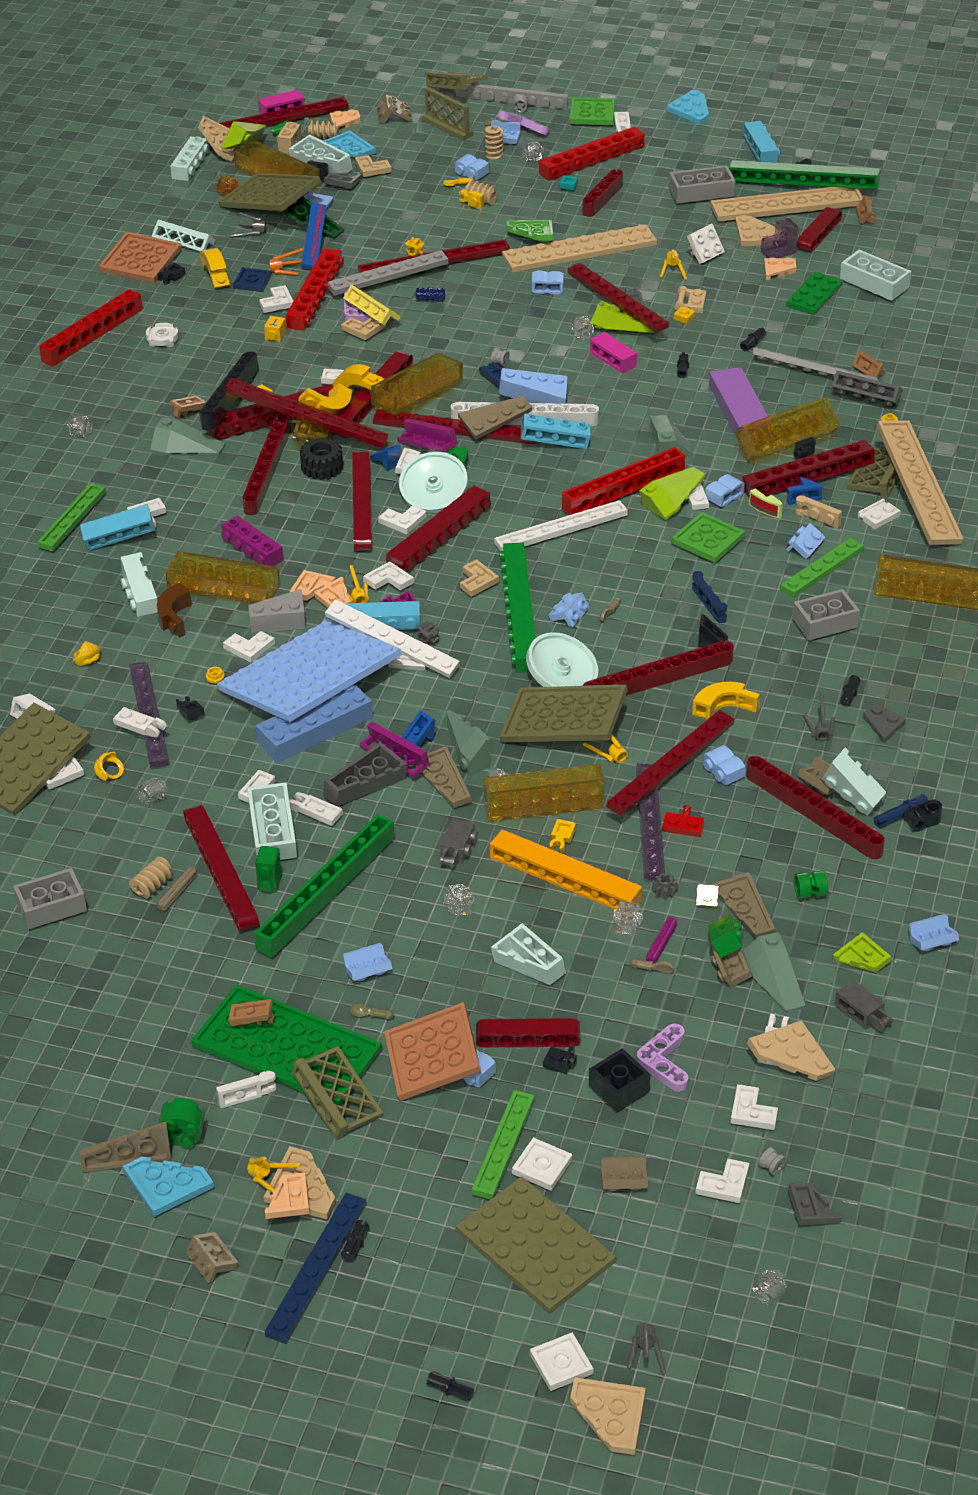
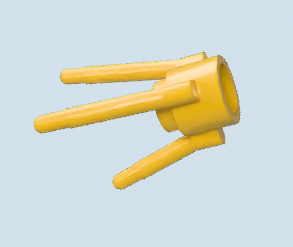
M672 249L667 253V259L664 260L660 278L663 277L669 264L670 266L678 265L684 280H687L681 260H679V254Z
M350 565L356 587L352 590L351 596L347 592L350 603H367L370 600L368 584L364 582V590L360 588L354 568Z
M611 734L610 739L614 744L609 747V755L586 742L583 743V746L607 758L610 763L614 760L616 763H621L628 757V752L619 744L613 734Z
M265 1156L256 1159L250 1158L247 1170L254 1177L253 1181L261 1184L272 1193H274L275 1189L262 1179L269 1174L270 1168L300 1167L299 1163H269L266 1161L267 1158Z

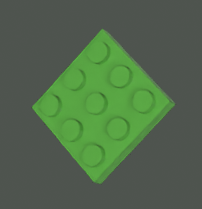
M572 97L570 124H588L590 126L613 125L615 98Z
M701 512L672 537L671 543L716 563L745 537V531Z

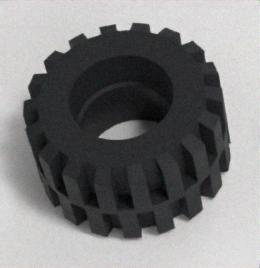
M316 438L305 442L300 449L302 472L308 477L319 480L337 476L336 474H339L343 469L342 446L337 441L327 438Z

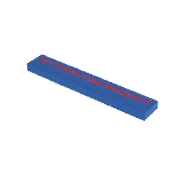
M311 203L301 268L312 270L319 257L327 205Z

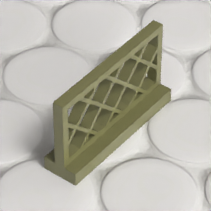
M453 71L446 73L425 72L426 85L428 87L466 90V84L488 79V75Z
M430 87L425 88L426 114L422 116V121L462 141L472 137L473 130L469 129V106Z
M874 448L875 454H878L875 455V463L856 469L847 484V489L879 492L881 498H888L899 476L891 458H887L889 456L887 449Z
M338 1046L307 1060L301 1058L295 1061L292 1074L336 1140L343 1138L346 1132L382 1117V1110ZM336 1055L340 1064L336 1065L327 1062V1059ZM317 1064L323 1066L321 1073L312 1071L309 1066ZM325 1067L337 1070L336 1078L323 1074ZM339 1073L349 1074L351 1082L339 1079ZM321 1080L334 1083L333 1089L324 1088L321 1085ZM336 1084L349 1087L347 1094L335 1091ZM351 1088L361 1091L363 1094L362 1099L349 1095ZM333 1096L344 1099V1106L335 1105L332 1101ZM351 1101L360 1104L359 1110L346 1108L347 1102ZM362 1106L371 1107L374 1113L369 1115L361 1112ZM344 1113L356 1116V1121L348 1124L343 1117Z

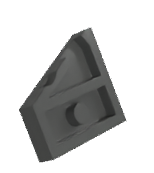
M329 173L324 178V184H329L331 187L339 186L344 189H352L362 179V173H358L356 176H349V173Z
M873 703L863 714L864 720L871 725L874 732L879 733L881 736L880 740L883 743L888 741L906 722V718L876 703Z
M812 1183L789 1184L788 1192L799 1225L841 1223L842 1215L840 1213L835 1214L829 1208L830 1202L819 1194Z

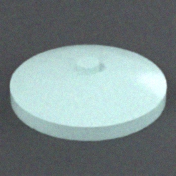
M429 452L415 457L404 467L400 475L399 487L404 501L410 507L413 505L427 511V513H439L467 491L468 476L462 462L453 455L444 452Z
M562 633L542 634L533 640L527 650L526 662L528 669L534 679L543 687L583 686L585 682L598 677V665L592 652L582 642Z

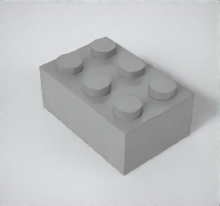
M844 589L795 601L792 619L809 641L857 628L860 610Z
M72 868L13 886L17 906L28 929L87 911L83 890Z

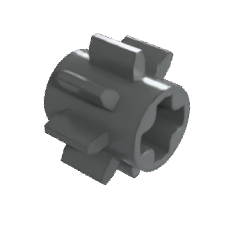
M426 621L417 627L419 630L417 637L422 643L430 645L439 639L437 636L439 628L435 623Z
M667 873L655 876V882H652V890H656V896L661 898L674 896L675 890L678 888V882L674 881V876Z

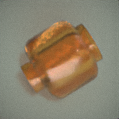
M231 175L221 177L217 182V190L222 196H226L239 186L237 179Z

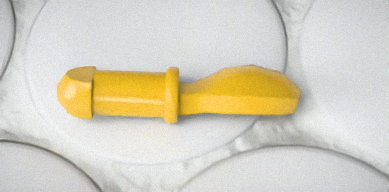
M473 178L443 181V184L445 186H454L457 183L459 185L468 184Z

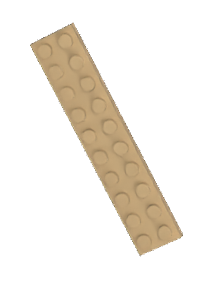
M827 187L711 200L710 206L717 221L725 222L727 220H735V217L742 215L756 218L789 213L797 214L807 211L813 212L815 210H824L826 207L839 209L851 206L856 207L863 197L858 188Z
M638 225L587 236L567 238L566 240L552 241L550 243H540L534 246H524L518 249H509L502 251V257L513 273L657 245V239L647 225Z
M878 421L876 427L929 545L962 544V534L910 421Z

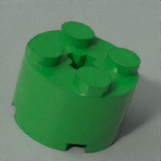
M174 1098L173 1102H164L158 1124L166 1121L169 1144L191 1149L200 1140L205 1111L198 1108L199 1104L187 1098Z

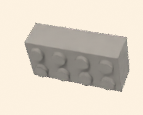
M727 165L670 172L669 190L676 203L680 204L728 198L735 194V179Z

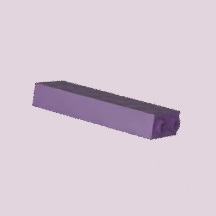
M742 368L709 372V387L738 441L771 437L772 423Z

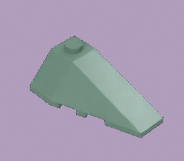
M667 415L650 416L657 453L677 447L685 454V457L692 456L690 443Z
M162 417L155 426L150 452L166 456H172V453H181L182 456H187V453H197L199 456H219L225 447V443L178 420Z
M448 710L447 727L461 769L471 776L490 768L489 738L477 726L471 727L469 721L463 722L461 716Z
M779 932L758 936L743 950L753 974L752 977L757 981V985L760 988H764L770 994V998L785 1013L805 1009V1002Z

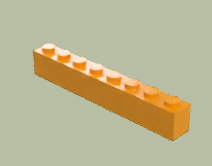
M501 830L490 843L491 859L630 916L642 901V886L513 833Z

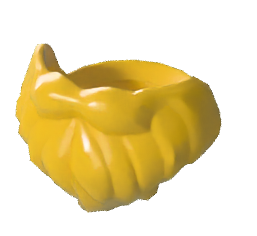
M85 641L81 648L74 653L73 662L78 666H84L97 661L100 657V647Z
M116 752L102 754L94 764L95 774L103 781L118 779L123 774L124 767L122 762L117 759ZM104 761L115 763L119 768L118 774L109 775L102 767Z

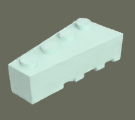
M310 134L289 148L290 156L299 159V161L305 164L310 160L327 163L329 173H348L352 170L350 154Z

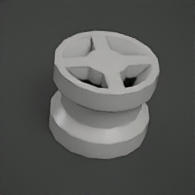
M522 94L515 96L513 109L516 112L522 113L526 111L527 97Z
M495 348L491 355V363L495 362L505 367L509 361V351H501L499 348Z
M770 1147L762 1154L759 1165L762 1168L769 1169L770 1174L776 1176L785 1167L787 1158L784 1155L777 1154V1151Z

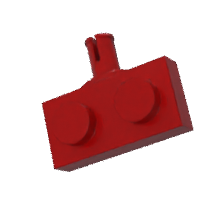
M684 805L682 814L665 812L662 832L701 837L704 817L691 816V806L688 805L687 807V805Z

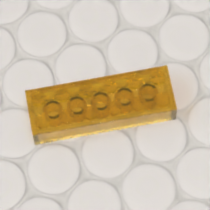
M255 140L234 151L235 168L252 176L256 173L319 176V168Z
M438 352L372 385L371 404L393 415H397L462 381L463 363Z
M826 396L742 425L735 431V435L749 463L795 447V442L809 437L818 439L832 434L841 426Z
M177 551L165 572L167 589L181 582L193 594L253 604L273 598L280 586L279 567Z
M880 554L874 596L978 611V568Z
M600 764L485 777L484 808L487 821L493 822L604 808V777Z

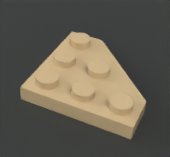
M203 116L198 126L199 130L219 156L232 162L237 148L231 150L221 148L229 128Z
M742 215L735 217L741 246L787 244L784 230L752 216Z
M802 1020L748 1039L747 1044L758 1060L765 1063L768 1060L779 1064V1068L796 1073V1071L808 1075L809 1079L817 1081L834 1075L836 1070Z
M289 1146L281 1163H299L300 1167L278 1168L270 1185L276 1190L282 1175L305 1172L309 1205L308 1215L327 1220L335 1205L333 1192L328 1188L326 1180L320 1169L317 1168L311 1152ZM268 1189L264 1195V1202L270 1204L273 1193Z
M574 1377L570 1403L611 1452L635 1455L646 1388Z

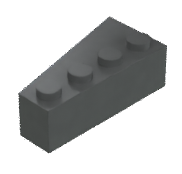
M380 742L325 779L323 796L335 806H340L405 780L407 763Z

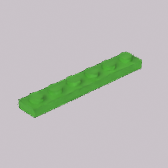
M90 483L37 541L38 548L54 551L106 493L105 487Z
M849 538L780 584V591L795 598L864 550V545Z
M513 1090L472 1187V1195L490 1200L495 1197L535 1101V1095Z

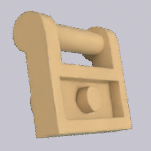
M685 286L679 287V296L675 303V309L678 310L682 306L694 310L695 313H703L706 291L687 289ZM685 297H689L688 304L683 303Z

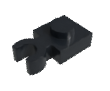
M174 262L165 267L162 272H159L157 279L163 278V283H167L170 278L175 280L186 273L185 268Z
M185 696V701L176 699L179 713L187 720L196 719L198 716L205 714L204 707L196 700L190 702V697Z

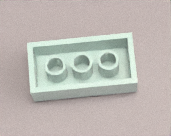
M858 250L841 263L840 279L892 301L910 287L911 271Z
M287 783L247 787L256 856L260 846H270L280 849V860L297 858Z

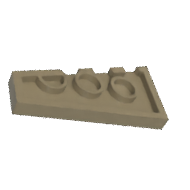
M524 396L460 412L458 413V418L474 439L477 440L531 412L532 406Z
M447 746L427 753L430 765L421 772L426 780L453 808L472 802L471 795Z
M750 872L711 884V886H718V897L755 939L758 936L776 933Z
M166 1121L79 1150L82 1173L121 1168L123 1165L142 1156L151 1158V1161L156 1162L171 1161Z

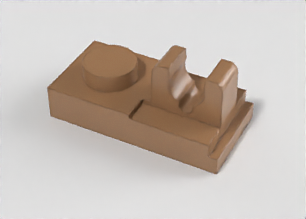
M864 196L856 206L861 224H864L866 221L873 224L877 219L875 218L876 214L872 212L870 198Z
M858 351L852 364L854 367L870 376H884L886 369L883 368L884 364L867 353Z
M196 395L171 400L170 404L174 407L173 415L180 418V414L186 417L188 411L202 409L206 401Z
M267 999L233 1004L228 1021L231 1026L250 1024L251 1022L262 1025V1021L266 1020L269 1023H273L274 1014L271 1010L273 1001Z

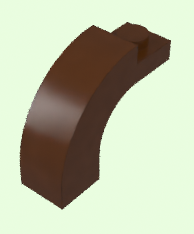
M181 582L166 589L157 601L158 621L163 631L169 629L179 638L185 635L184 621L176 613L191 606L190 591Z

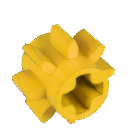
M412 237L405 243L408 246L405 251L410 256L422 254L424 251L422 248L424 243L420 238L414 239Z

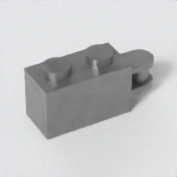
M452 818L440 843V866L450 865V868H455L456 863L463 864L466 856H470L471 845L476 842L478 832L475 831V823Z
M852 980L836 992L835 1007L865 1030L873 1026L882 1032L886 1025L890 1026L893 1023L892 1017L884 1011L885 1003L855 980Z

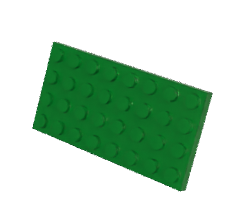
M237 984L191 1040L193 1047L260 1074L270 1070L275 1073V1081L305 1093L292 1074L296 1060L301 1058L307 1060L338 1046L359 1078H361L382 1050V1043ZM267 999L273 1001L271 1007L274 1014L273 1023H269L266 1020L262 1021V1025H258L256 1022L236 1026L230 1025L228 1019L233 1004ZM336 1055L327 1059V1062L336 1065L340 1064ZM317 1064L309 1066L312 1071L321 1073L323 1066ZM325 1067L323 1074L336 1078L337 1070ZM339 1073V1079L351 1082L349 1074ZM321 1080V1085L324 1088L333 1089L334 1083ZM336 1084L335 1091L347 1094L349 1087ZM333 1096L332 1101L335 1105L340 1106L344 1099Z

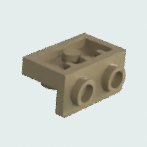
M216 1232L192 1236L186 1254L207 1283L213 1282L218 1272L236 1269L237 1260Z

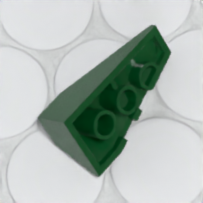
M304 196L300 197L296 203L289 205L282 213L291 220L308 227L311 202ZM325 214L322 234L334 239L343 233L344 229Z

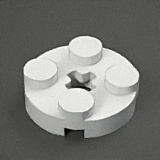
M157 323L155 327L151 328L150 326L146 330V338L152 347H172L178 339L177 327L175 329L173 324Z

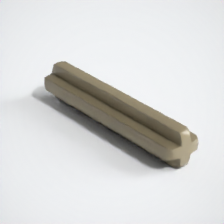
M191 866L188 867L156 903L157 908L161 911H166L196 877L197 870Z

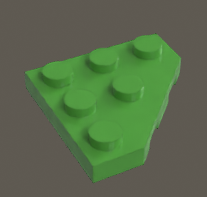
M552 220L506 221L507 232L538 241L541 240V242L553 240Z

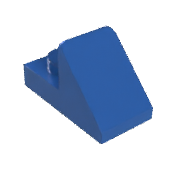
M398 444L377 451L370 455L372 462L379 460L383 463L386 471L395 468L400 459L401 446Z
M800 477L799 486L787 487L786 501L788 505L796 504V498L800 495L815 501H821L823 486Z
M420 710L402 738L420 747L426 737L433 741L435 719Z

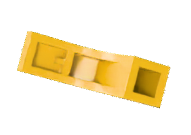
M212 248L200 251L199 257L203 269L208 268L214 290L229 287L230 283L226 273V265L220 250Z
M355 364L347 367L334 380L332 386L334 387L340 383L351 389L353 393L354 385H360L376 392L384 384V378L370 373L369 366Z
M338 383L329 391V396L326 397L307 388L299 396L298 402L337 415L350 402L352 390Z
M715 683L705 687L693 699L692 715L709 719L716 710L725 706H735L756 713L759 709L760 694L745 690V684Z

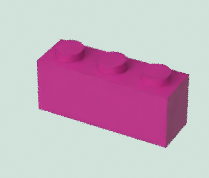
M298 90L258 99L260 114L305 105L304 97Z
M604 332L590 339V353L622 374L637 366V352Z

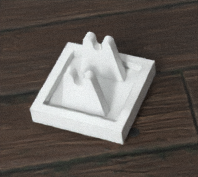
M713 224L687 235L690 243L688 249H692L691 255L696 256L699 264L725 252Z

